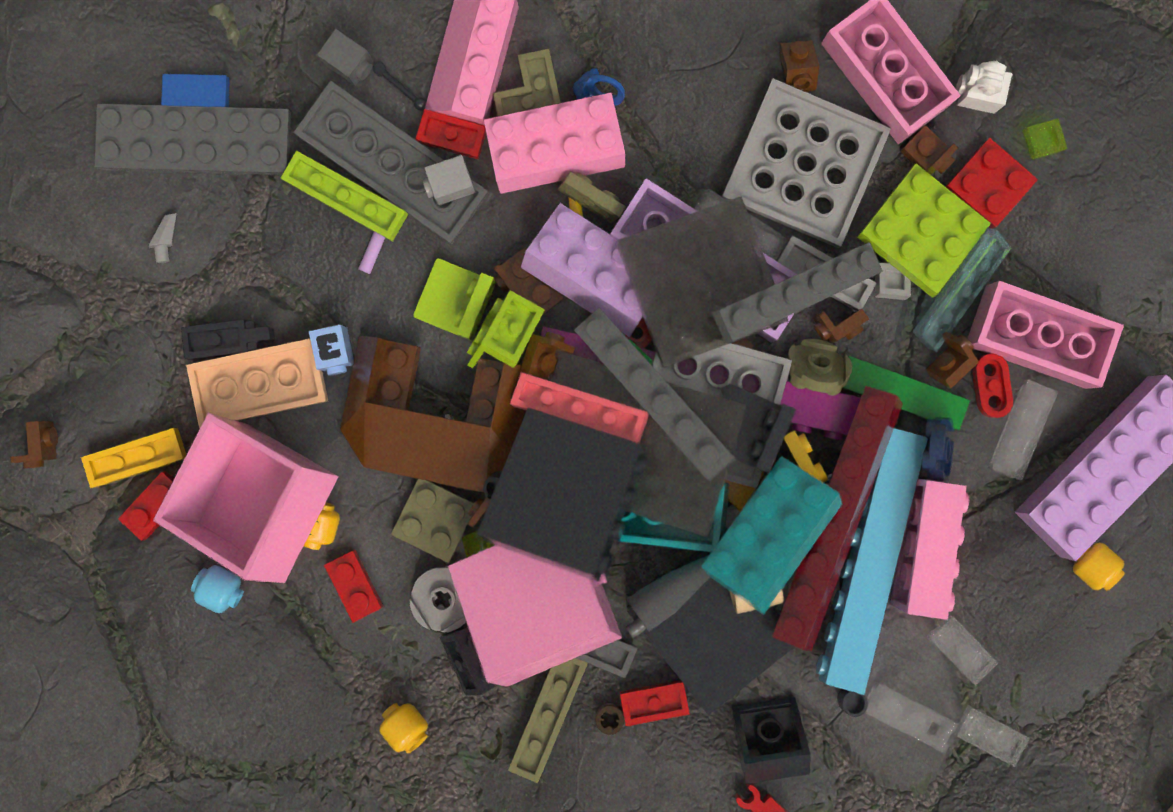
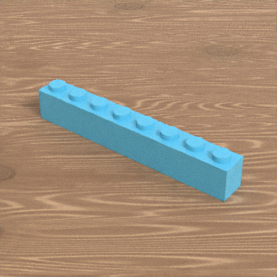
M893 429L851 543L852 548L849 559H845L840 576L844 578L841 591L837 590L833 599L832 607L836 611L833 623L829 622L826 627L824 640L828 643L825 655H820L816 667V673L820 674L818 680L827 685L865 694L927 437Z

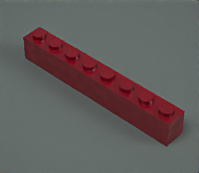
M865 386L829 483V487L840 494L842 505L799 564L773 633V638L802 650L812 651L903 404L898 395Z

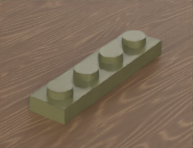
M574 658L549 669L508 771L536 783L539 782L587 667V662Z

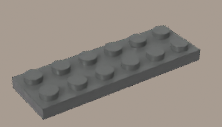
M332 81L328 83L293 132L297 137L395 206L406 211L408 215L451 245L456 241L489 194L486 189L471 179L476 193L441 205L437 203L434 197L428 198L422 179L428 178L425 167L445 160Z
M97 104L95 168L116 171L282 175L290 162L292 112L289 109Z

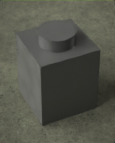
M337 29L333 31L317 54L326 67L354 86L357 85L359 80L363 81L366 79L372 69L371 63L373 59L369 52Z

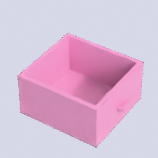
M208 413L153 521L245 580L285 583L339 476L249 424Z
M497 545L448 566L486 680L489 683L506 687L622 638L602 586L603 583H607L604 574L601 575L599 582Z

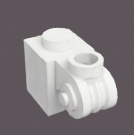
M997 61L984 62L980 65L972 64L969 70L958 79L956 90L961 96L958 99L957 106L993 114L1006 104L1012 73L1005 72L1006 66Z

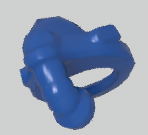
M596 68L587 71L573 84V92L577 100L604 94L595 86L596 82L602 81L613 85L618 91L616 95H612L614 106L623 102L625 89L614 78L599 75Z

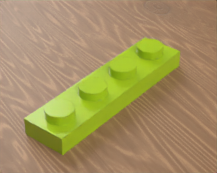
M297 150L281 176V179L392 242L408 216V213Z

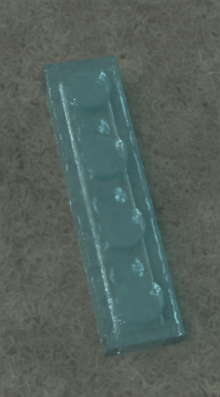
M987 227L913 330V333L927 348L936 352L944 343L941 336L946 331L952 332L1011 250V247L998 230Z

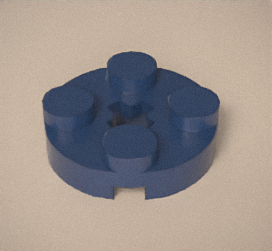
M936 417V419L927 420L926 437L930 438L929 450H924L922 468L927 470V478L931 479V481L948 482L946 476H950L952 469L954 441L947 437V431L954 432L952 418Z

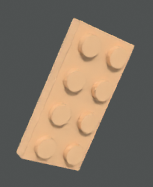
M310 339L186 365L199 428H201L208 413L239 421L328 402L323 373L321 370L316 369Z

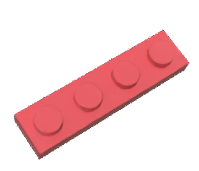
M522 372L510 402L512 406L526 411L528 408L636 443H639L649 416L645 411Z

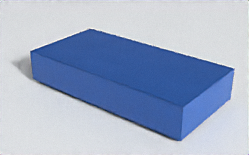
M162 74L161 105L229 107L230 79L226 75Z

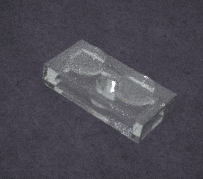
M950 614L948 615V620L944 619L926 636L975 686L998 664L984 647Z
M967 705L953 732L957 737L1014 767L1030 739L1023 733Z

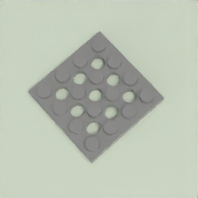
M772 79L721 199L840 248L891 128L781 81ZM785 114L793 115L797 120V127L792 130L785 129L780 122L781 116ZM816 126L823 128L827 135L826 140L823 142L814 141L810 136V129ZM843 139L852 140L856 146L855 153L852 155L844 154L840 149V141ZM773 143L782 145L785 150L784 157L781 159L772 158L768 153V146ZM801 156L812 158L814 169L809 172L802 171L797 164L798 158ZM837 168L843 173L844 178L841 184H833L828 180L827 172L829 169ZM761 172L768 173L772 178V186L766 189L760 188L755 182L756 175ZM788 185L798 186L802 192L801 199L798 201L789 200L785 195V188ZM824 197L830 201L831 210L829 213L822 214L816 210L815 200L817 198Z
M664 325L652 367L672 389L680 388L686 392V404L709 428L714 416H706L701 411L703 399L712 397L719 404L727 385L732 384L743 389L741 382L747 374H752L759 380V388L753 394L780 404L792 360L731 343L726 345L721 340ZM690 357L695 361L696 370L692 375L686 376L679 372L677 364L680 358ZM719 365L726 369L728 377L723 384H715L711 381L709 373L713 366ZM641 406L640 410L647 412V411ZM649 415L639 444H642L645 449L646 457L700 472L671 439L668 440L662 437L660 426ZM735 459L715 477L757 488L762 471Z

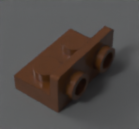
M525 247L501 266L498 264L494 267L498 274L494 279L504 294L511 290L543 308V316L562 302L564 297L560 292L521 268L527 250Z

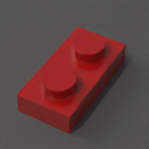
M424 109L416 141L424 145L479 160L486 129L481 124Z
M167 471L161 472L118 518L141 541L146 540L159 526L153 520L174 481V478Z
M356 550L324 565L352 623L384 607Z
M681 680L620 691L626 726L690 714L684 683Z

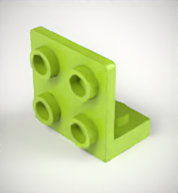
M438 258L433 265L413 316L416 319L473 341L496 281L493 277L484 273L478 275Z
M511 290L504 300L497 298L482 323L479 333L467 351L472 356L467 366L473 368L483 352H486L514 368L534 332L544 309Z

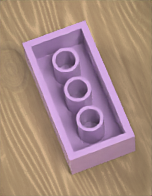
M561 203L526 250L521 265L523 270L589 312L594 313L600 308L614 325L629 337L670 274Z

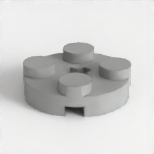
M448 566L435 567L423 573L416 580L411 592L410 608L414 618L420 625L429 630L451 632L460 628L466 623V618ZM442 591L444 594L447 592L450 594L451 598L448 600L449 607H445L443 604L438 606L435 604V600L438 598L436 592Z

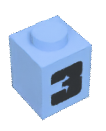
M336 325L309 331L316 369L327 371L328 375L347 372L346 366L354 364L347 327Z

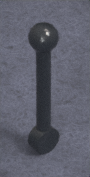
M378 62L374 64L373 71L377 76L386 78L414 103V107L417 110L425 109L426 101L423 98H417L389 74L383 63Z

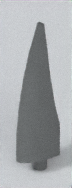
M709 555L663 575L626 598L639 617L626 627L633 638L646 629L650 632L675 614L710 578L701 568Z

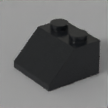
M795 697L732 706L738 753L745 784L810 774L811 753Z

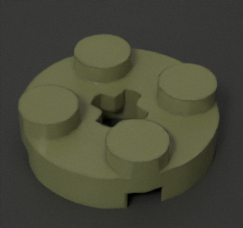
M819 339L802 340L800 345L795 346L793 344L790 347L786 359L792 360L789 375L791 376L790 383L799 389L807 388L829 395H838L842 387L847 384L851 375V360L846 354L844 358L836 352L838 347L832 343Z

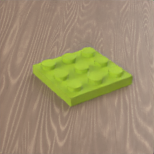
M915 164L857 238L865 244L870 242L873 250L933 298L941 291L991 223L918 164Z

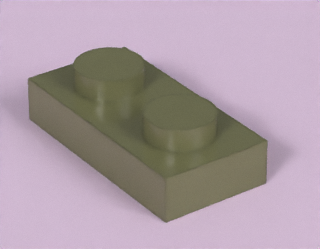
M570 171L557 189L610 223L617 220L626 207L619 202V198L615 194L607 190H599L592 185V181L588 177L580 173L574 174Z

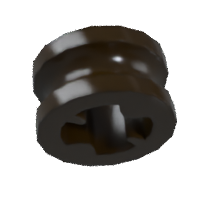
M612 702L600 705L595 714L596 726L602 733L607 735L618 733L624 725V714L621 707ZM606 711L610 715L614 712L617 713L618 716L615 717L617 723L615 725H612L610 722L603 724L604 715L602 714Z

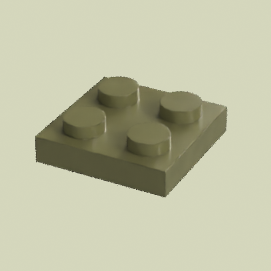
M418 479L391 535L449 563L468 526V522L472 518L467 513L474 505V502L434 482Z

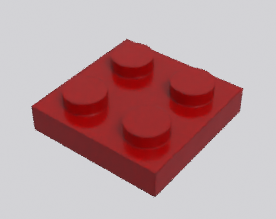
M988 138L945 187L991 223L989 228L994 229L1038 179L996 142Z

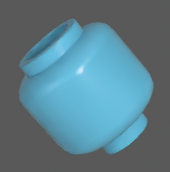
M213 565L208 569L203 568L191 586L195 602L215 613H223L229 606L235 608L244 593L240 589V576L218 565Z

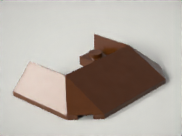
M359 336L340 430L362 466L484 493L483 485L487 478L494 472L503 471L527 412L510 404L521 375V365H515L513 368L506 363L479 358L466 422L409 411L421 347L387 341L378 337Z

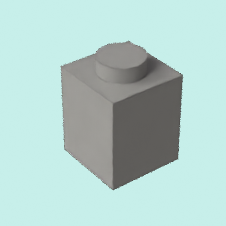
M462 155L425 167L428 178L422 179L428 198L434 197L439 205L476 193Z

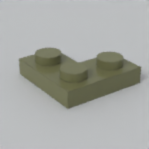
M549 49L518 55L524 87L493 93L498 117L560 104Z

